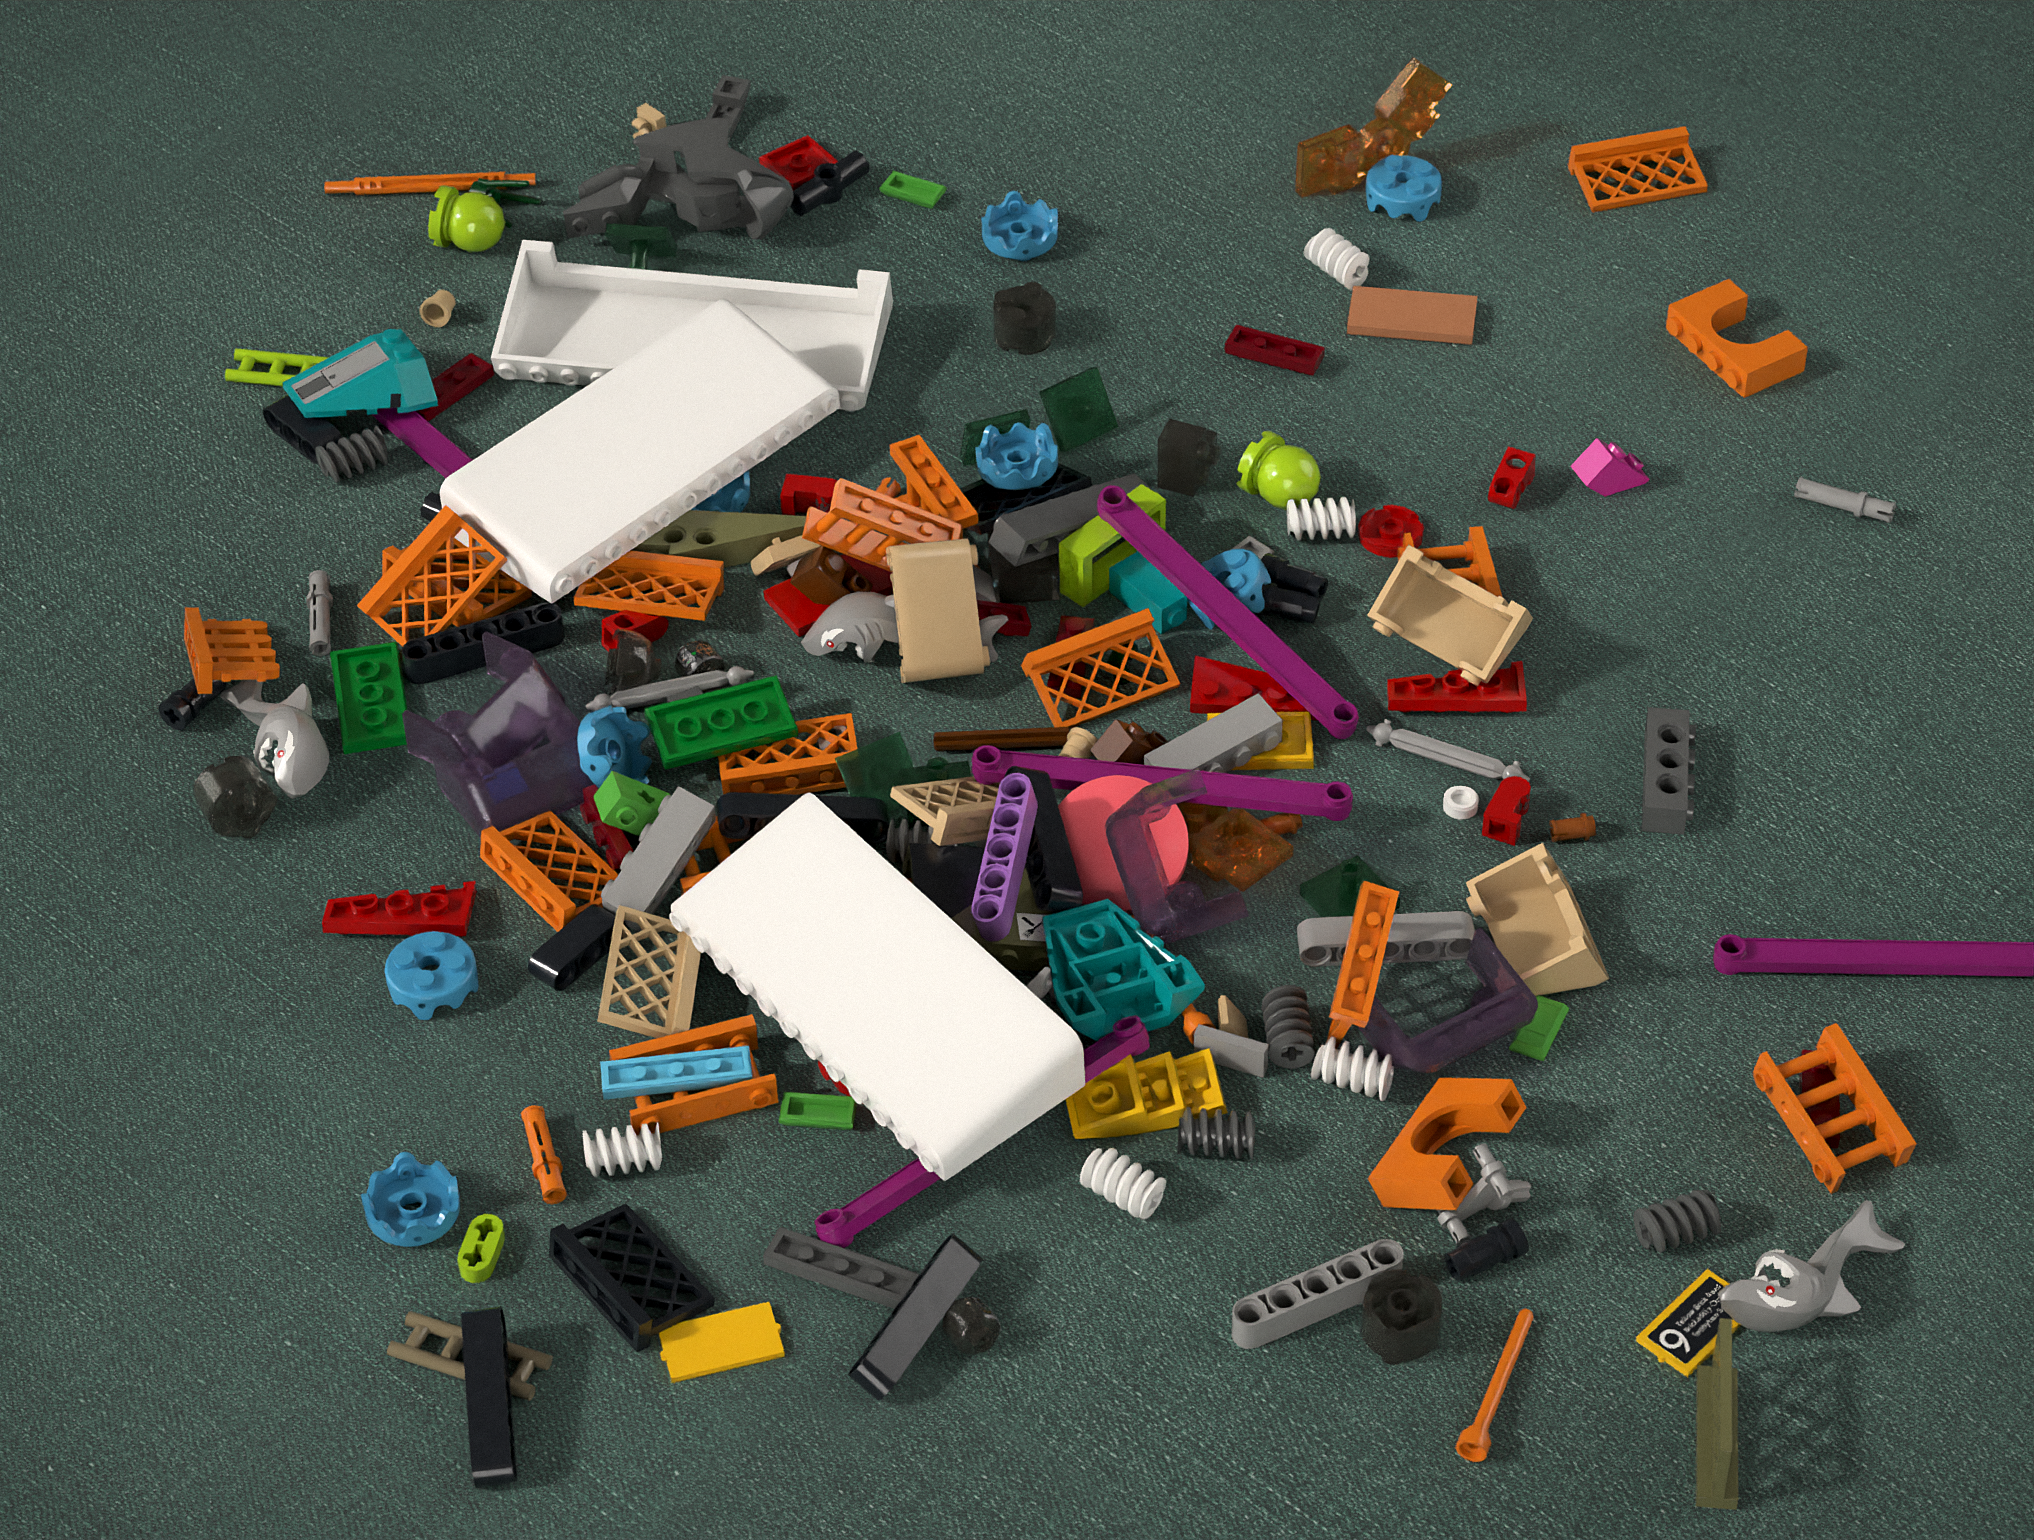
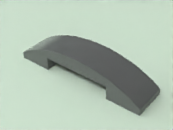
M722 75L712 94L713 105L706 118H728L730 121V140L742 115L751 83L747 79ZM681 152V153H680V154H681V157H682V158H685V157H684V153Z

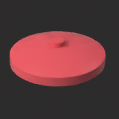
M1122 775L1105 776L1093 779L1075 788L1058 805L1083 891L1081 906L1109 899L1127 914H1133L1159 903L1178 884L1188 860V831L1180 809L1162 789L1136 777Z

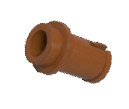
M1282 812L1262 820H1256L1255 826L1259 838L1265 842L1268 839L1288 832L1296 834L1298 829L1303 827L1300 814Z
M1585 812L1581 813L1580 817L1560 820L1553 819L1549 822L1550 827H1552L1550 828V835L1553 843L1577 838H1584L1585 841H1588L1591 836H1596L1593 815L1587 816Z

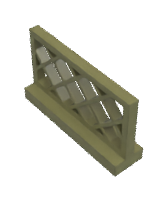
M1720 1318L1712 1366L1698 1365L1696 1372V1506L1737 1510L1738 1368H1732V1319Z

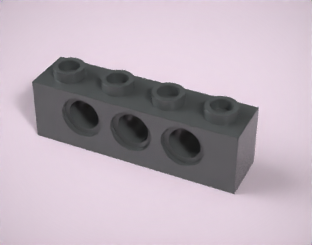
M1648 707L1644 736L1641 831L1684 835L1686 820H1693L1694 800L1688 799V795L1693 796L1695 775L1688 774V770H1694L1695 750L1689 749V745L1694 746L1696 725L1689 724L1690 710Z

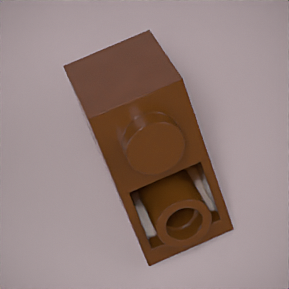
M822 545L799 560L790 581L792 585L812 602L823 605H831L843 596L854 592H870L873 586L871 582L837 553Z
M1115 719L1090 751L1097 760L1144 765V755L1168 743V741L1156 731L1149 733L1134 722L1127 724Z

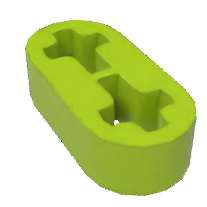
M483 1214L471 1221L457 1258L460 1275L465 1281L480 1283L492 1275L505 1242L504 1227L499 1217L492 1214ZM487 1230H492L493 1232L487 1234L485 1241H482L481 1235H485ZM478 1255H481L482 1262H477L475 1267L469 1266L474 1265Z

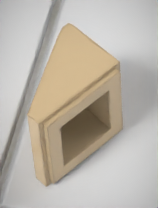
M1226 995L1220 996L1218 998L1219 1030L1248 1038L1246 1018Z

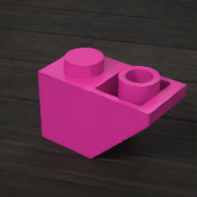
M1598 438L1571 465V468L1587 487L1604 497L1643 485L1649 480L1641 469L1644 464L1638 457L1632 453L1626 455L1614 442L1608 445Z

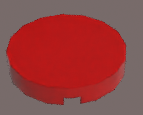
M1383 505V509L1376 511L1375 508L1370 509L1360 518L1358 525L1360 543L1367 551L1377 556L1398 557V547H1403L1404 533H1411L1414 548L1416 549L1421 546L1424 537L1423 522L1419 521V516L1414 511L1403 506Z

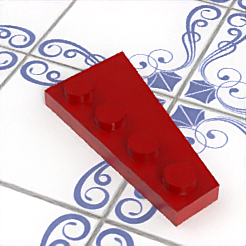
M1195 655L1190 713H1223L1258 693L1275 712H1309L1267 672ZM1311 714V720H1317V719Z
M1511 662L1510 668L1498 669L1488 683L1481 681L1478 686L1460 676L1462 670L1460 669L1448 671L1441 678H1435L1431 674L1387 679L1388 711H1434L1439 713L1445 711H1467L1471 713L1480 711L1526 712L1527 696L1523 662Z
M476 881L463 882V888L446 890L445 885L430 886L431 892L411 895L409 894V889L394 891L387 898L378 899L376 894L328 899L322 919L323 933L413 936L420 933L438 931L455 936H466L477 893Z

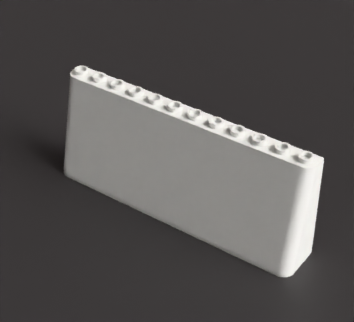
M522 240L493 347L491 361L494 371L503 379L588 386L716 301L726 299L836 388L840 399V408L838 409L853 412L862 409L866 404L891 314L893 297L890 272L858 270V289L563 263L557 262L553 242Z
M720 299L448 476L440 488L442 509L447 505L508 559L500 568L502 571L552 604L643 543L662 528L668 526L706 498L715 494L772 453L788 444L794 438L810 429L816 423L840 408L839 392L733 303L726 299ZM462 528L454 538L469 548V534ZM476 541V547L482 546L479 542ZM490 552L477 553L490 563L495 559Z
M808 792L801 796L671 904L669 917L673 926L679 932L684 931L690 936L698 951L701 953L706 952L713 959L721 973H728L735 980L736 985L743 994H750L757 1001L760 1009L766 1016L772 1015L780 1023L782 1030L789 1038L795 1037L812 1060L818 1059L835 1082H842L858 1104L863 1103L867 1106L881 1126H887L895 1133L902 1147L905 1149L910 1148L919 1156L920 1162L929 1172L934 1171L944 1181L1085 1086L1083 1045L1076 1032L812 793Z

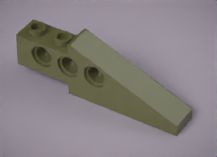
M689 510L631 551L724 561V568L751 562L767 547L773 545L772 540L779 537L781 542L803 535L806 516Z

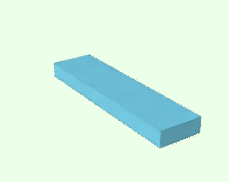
M749 1046L600 1062L604 1100L717 1088L753 1079Z

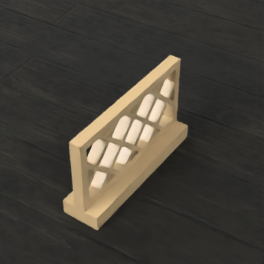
M974 776L895 786L891 789L890 797L934 828L931 840L939 846L987 840L1000 783L996 782L991 785L980 784L975 780Z
M619 905L614 921L597 1022L654 1038L688 1031L701 952L694 946L691 937L684 931L679 932L673 926L670 919ZM624 920L637 923L642 931L632 935L623 924ZM666 931L676 934L677 940L667 945L658 932ZM649 937L657 947V950L647 953L638 941ZM629 946L638 958L627 962L619 950ZM664 956L672 968L662 972L653 960ZM643 964L653 975V977L644 981L634 970V968ZM623 973L633 983V986L624 990L614 979V977ZM658 983L668 994V996L659 1000L649 989V987ZM640 992L649 1003L639 1009L629 998V996ZM620 1001L629 1013L623 1016L609 1012V1005ZM655 1011L664 1022L663 1027L651 1024L644 1015Z

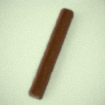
M1068 727L936 732L934 733L933 741L936 751L976 750L984 745L994 746L997 749L1064 746L1068 741L1067 735L1070 730Z

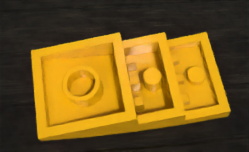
M1210 1048L1175 1060L1169 1051L1136 1063L1130 1054L1065 1099L1075 1139L1119 1137L1179 1127L1180 1117L1183 1116L1186 1107L1191 1108L1194 1118L1198 1117L1201 1108H1206L1208 1118H1213L1216 1109H1221L1222 1115L1228 1113Z

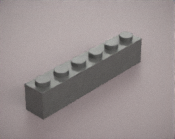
M1133 473L1077 492H1071L1062 497L1049 499L1046 502L999 516L994 523V530L989 543L1016 567L1058 553L1059 543L1099 515L1097 499L1103 488L1112 485L1118 486L1125 491L1126 495L1141 484L1152 491L1154 490Z

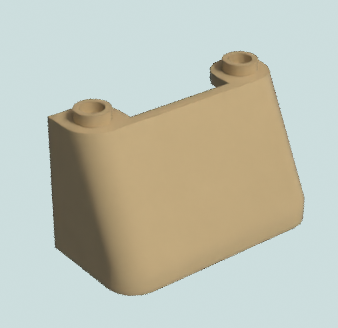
M968 538L888 546L886 548L887 565L890 566V571H893L890 574V580L893 587L899 637V656H903L900 666L901 682L908 683L984 674V667L990 666L988 646H982L972 566L978 565L976 545H970Z
M1408 544L1367 615L1375 622L1372 628L1387 637L1394 633L1462 670L1460 676L1476 686L1481 681L1488 683L1525 633L1533 617L1525 607L1512 600L1508 604L1503 597H1497L1447 570L1440 563L1433 562L1423 556L1424 553Z
M1543 843L1466 882L1471 896L1466 898L1467 903L1475 917L1482 915L1486 921L1504 966L1501 967L1503 975L1499 976L1498 980L1507 997L1513 994L1517 1000L1537 995L1542 996L1597 986L1609 980L1607 970L1572 888Z

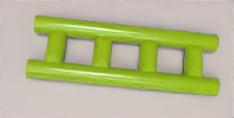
M236 348L234 360L242 362L238 370L226 369L225 380L283 387L284 381L296 376L282 374L285 366L302 367L301 373L329 357ZM255 363L272 364L269 372L252 371Z

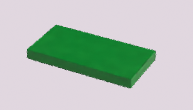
M397 642L331 651V665L344 754L413 744Z
M777 675L645 708V717L665 770L798 736L797 725Z

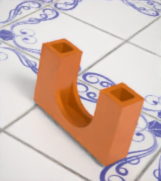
M1727 279L1669 304L1666 329L1669 333L1683 343L1691 353L1701 359L1710 370L1720 376L1729 387L1733 388L1743 398L1804 372L1808 347L1789 330L1753 344L1734 343L1717 334L1718 331L1745 320L1748 295L1730 279Z
M1439 1078L1368 1177L1382 1206L1457 1210L1474 1183L1459 1155L1432 1154L1447 1141L1466 1133H1510L1527 1108L1513 1080Z

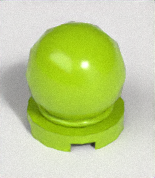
M443 185L438 188L434 197L440 199L436 211L430 210L428 223L429 239L434 240L433 246L446 248L452 241L458 248L468 252H481L495 246L501 239L505 226L503 209L495 199L481 192H466L459 196L458 190L451 186Z
M1272 431L1262 432L1264 438L1258 444L1252 441L1242 455L1237 471L1242 473V479L1237 482V486L1251 495L1260 493L1273 507L1287 510V501L1291 499L1294 500L1297 508L1301 499H1307L1309 503L1318 493L1321 481L1316 460L1304 448L1285 445V440Z

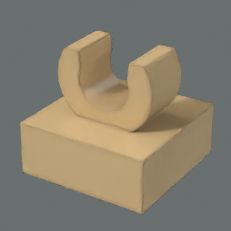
M647 103L637 107L638 118L632 121V126L639 131L633 134L634 139L636 136L666 127L665 115Z

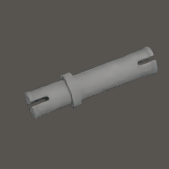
M1803 477L1799 478L1796 485L1798 491L1795 490L1794 493L1796 498L1850 511L1859 518L1864 515L1886 521L1887 523H1891L1895 513L1892 510L1896 509L1895 502L1870 497L1868 492L1861 491L1860 493H1855L1807 480Z
M316 570L309 575L310 591L306 597V605L310 609L309 650L312 651L313 655L324 656L331 651L330 609L333 606V596L330 593V575L326 571Z

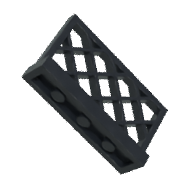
M1058 463L1057 470L1053 476L1039 487L1006 490L995 488L985 480L980 479L960 488L978 513V524L969 526L967 529L983 535L994 530V523L999 516L1046 502L1049 499L1062 497L1071 492L1089 488L1092 486L1091 477Z
M626 1203L572 1229H568L564 1224L550 1229L549 1257L636 1352L649 1347L652 1336L714 1306L715 1297ZM622 1219L632 1227L631 1232L609 1229L611 1224ZM585 1236L601 1238L599 1247L583 1245L579 1239ZM606 1239L628 1243L626 1251L604 1248ZM633 1244L649 1246L654 1251L653 1256L631 1252ZM601 1259L623 1262L621 1271L604 1268L600 1264ZM628 1263L650 1266L648 1275L626 1272ZM655 1267L672 1270L676 1274L675 1279L653 1276ZM623 1283L645 1286L643 1295L626 1292L623 1289ZM650 1287L672 1290L671 1298L665 1299L648 1296ZM677 1291L692 1293L698 1299L691 1303L676 1300ZM651 1307L668 1311L666 1315L653 1321L645 1312V1308Z

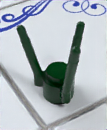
M479 178L478 181L473 182L469 191L484 193L493 197L497 203L502 198L528 204H541L540 199L501 192L496 188L529 186L528 181L486 180ZM505 219V226L511 228L513 226L512 223Z

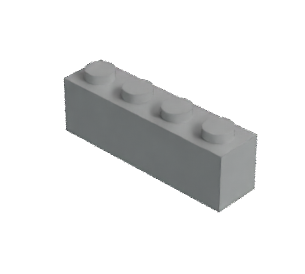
M1258 693L1144 755V765L1225 773L1236 766H1243L1252 756H1256L1264 751H1270L1278 743L1282 742L1283 720Z
M679 786L672 796L666 795L659 806V815L654 823H648L642 830L639 837L640 843L635 851H629L623 858L620 865L621 872L615 881L610 879L601 893L603 908L615 916L619 905L654 914L715 823L714 805ZM624 920L626 926L637 932L642 931L637 923Z

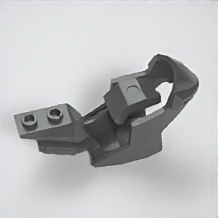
M705 118L670 125L636 136L633 142L634 145L639 146L640 159L636 166L632 164L617 166L615 164L582 182L578 186L581 202L564 210L563 215L568 238L626 229L636 223L646 208L649 199L676 204L678 217L695 225L698 232L745 227L746 232L752 239L762 240L776 226L790 207L793 200V189L786 179L728 147L730 121L728 118ZM674 151L684 153L688 174L676 163ZM738 184L740 185L746 197L741 196L739 194Z

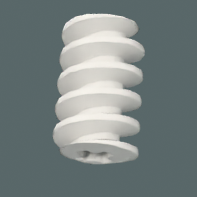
M1323 229L1306 244L1303 252L1305 258L1311 260L1313 264L1319 266L1321 270L1327 272L1329 276L1335 278L1336 281L1343 284L1347 289L1353 290V286H1361L1368 275L1367 266L1369 264L1368 254L1361 252L1358 247L1352 246L1350 241L1344 240L1343 236L1336 234L1333 229Z
M1341 497L1337 507L1333 498H1327L1325 507H1323L1320 498H1315L1311 508L1307 499H1301L1298 508L1294 500L1287 501L1288 536L1290 532H1294L1297 541L1301 540L1303 531H1307L1310 540H1314L1317 530H1320L1323 539H1327L1330 530L1334 531L1336 539H1340L1343 529L1347 530L1349 538L1354 537L1356 526L1354 500H1352L1350 506L1346 497Z
M1331 1036L1326 1045H1322L1315 1056L1311 1078L1317 1080L1322 1074L1324 1083L1331 1084L1336 1079L1337 1086L1343 1089L1351 1083V1090L1355 1093H1359L1365 1086L1366 1096L1373 1097L1379 1091V1098L1381 1101H1384L1393 1079L1394 1066H1392V1055L1387 1054L1382 1062H1378V1050L1373 1049L1368 1058H1365L1364 1046L1359 1045L1352 1054L1350 1053L1349 1041H1345L1340 1049H1336L1335 1037Z
M658 1122L655 1133H651L648 1125L645 1123L642 1124L639 1135H636L631 1125H627L624 1137H621L617 1127H612L610 1137L607 1139L601 1128L596 1130L594 1140H591L587 1131L583 1130L586 1167H589L594 1177H599L602 1166L605 1167L609 1176L614 1175L617 1164L620 1165L624 1174H628L632 1162L635 1163L639 1172H644L648 1160L655 1171L660 1169L662 1151Z
M1101 1148L1091 1152L1082 1168L1080 1183L1086 1188H1092L1097 1195H1104L1107 1201L1116 1203L1120 1209L1128 1210L1133 1217H1140L1142 1220L1149 1218L1162 1200L1166 1179L1159 1177L1153 1182V1171L1146 1170L1141 1174L1142 1166L1138 1162L1133 1163L1129 1167L1130 1158L1122 1155L1117 1159L1118 1151L1115 1148L1108 1149L1104 1154Z

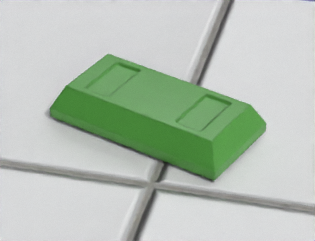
M893 171L880 187V191L886 196L930 209L936 205L947 190L946 186Z
M1540 995L1535 996L1509 1050L1544 1062L1569 1011V1007L1564 1003Z
M784 1092L779 1123L785 1126L851 1130L854 1126L857 1102L850 1096Z

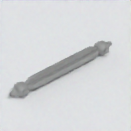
M734 666L728 672L715 670L616 691L611 696L602 693L586 704L587 710H598L611 705L612 708L625 707L630 709L667 701L669 696L695 686H699L704 694L724 689L729 684L732 686L744 684L747 679L754 676L753 670H744L740 666Z
M1387 719L1384 720V723L1370 725L1366 728V731L1373 735L1376 740L1375 745L1378 747H1382L1384 743L1390 741L1395 748L1490 779L1503 778L1504 780L1507 777L1518 776L1526 779L1528 782L1530 781V778L1523 773L1520 768L1521 763L1518 761H1514L1513 765L1506 767L1500 760L1405 729L1393 730L1390 726L1391 721Z

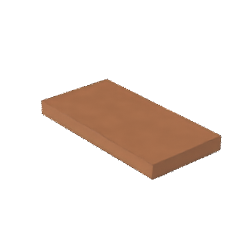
M1353 286L1347 334L1472 345L1478 296Z

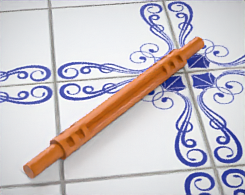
M505 171L464 174L355 177L353 181L324 182L325 194L355 193L356 196L437 192L438 188L443 185L455 187L458 191L470 190L473 182L478 181L479 178L486 180L528 181L529 185H536V173L506 174ZM496 187L501 190L506 189V187Z

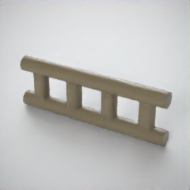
M409 1311L405 1318V1326L414 1329L405 1344L391 1341L387 1349V1355L465 1380L464 1363L456 1361L463 1348L462 1327ZM429 1333L449 1339L440 1355L420 1349ZM508 1342L509 1359L519 1361L517 1368L510 1378L511 1395L530 1401L535 1394L536 1387L526 1383L535 1367L549 1370L553 1357L552 1355Z

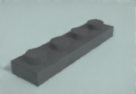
M779 1227L763 1254L764 1265L895 1309L919 1275L918 1273Z

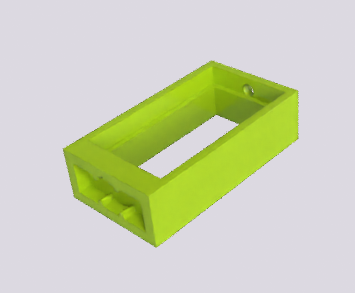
M1143 484L1127 494L1133 502L1166 531L1165 498ZM1097 515L1059 543V592L1084 608L1109 589V568L1134 554L1137 550L1125 540L1092 564V558L1123 537L1108 522H1105Z

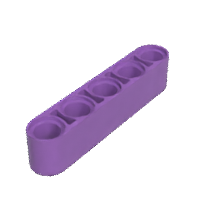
M1012 773L1006 776L999 785L972 903V915L982 938L991 942L1005 938L1011 929L1038 808V801L1029 778L1021 773Z

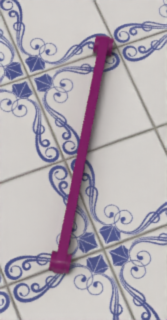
M397 408L377 409V414H371L444 478H447L473 461L416 411L398 413Z
M1112 485L1101 490L1097 499V511L1102 520L1108 522L1325 726L1333 737L1338 739L1351 737L1356 731L1359 719L1357 708L1352 703L1347 702L1133 502L1122 488Z
M990 745L978 747L972 757V773L977 782L984 785H991L996 782L1001 783L1011 766H1019L1047 772L1054 789L1074 790L1093 779L1122 775L1148 781L1162 789L1173 801L1323 816L1332 821L1345 820L1349 817L1353 808L1351 788L1349 785L1339 781L1324 784L1005 751Z
M1727 934L1720 937L1715 944L1713 961L1715 968L1725 975H1735L1739 972L2034 976V942L1741 938L1737 935Z
M1128 1016L1118 1020L1113 1025L1112 1032L1083 1050L1085 1084L1128 1055L1136 1056L1149 1048V1034L1140 1017ZM919 1158L915 1159L842 1208L831 1209L820 1214L815 1220L816 1233L819 1240L841 1248L848 1247L853 1242L855 1234L932 1185L941 1177L934 1171L929 1172L926 1170Z

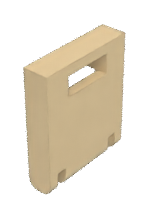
M802 535L781 542L780 538L777 537L772 540V546L767 547L751 560V568L754 575L759 576L788 566L805 557L821 545L803 539Z

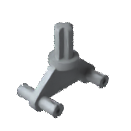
M1486 1143L1478 1145L1472 1151L1483 1168L1480 1173L1482 1178L1468 1192L1457 1210H1437L1440 1214L1438 1216L1442 1228H1448L1457 1246L1471 1239L1461 1221L1485 1208L1491 1210L1505 1209L1510 1203L1524 1202L1531 1196L1529 1192L1531 1185L1528 1181L1507 1180L1506 1168L1501 1161L1495 1160Z

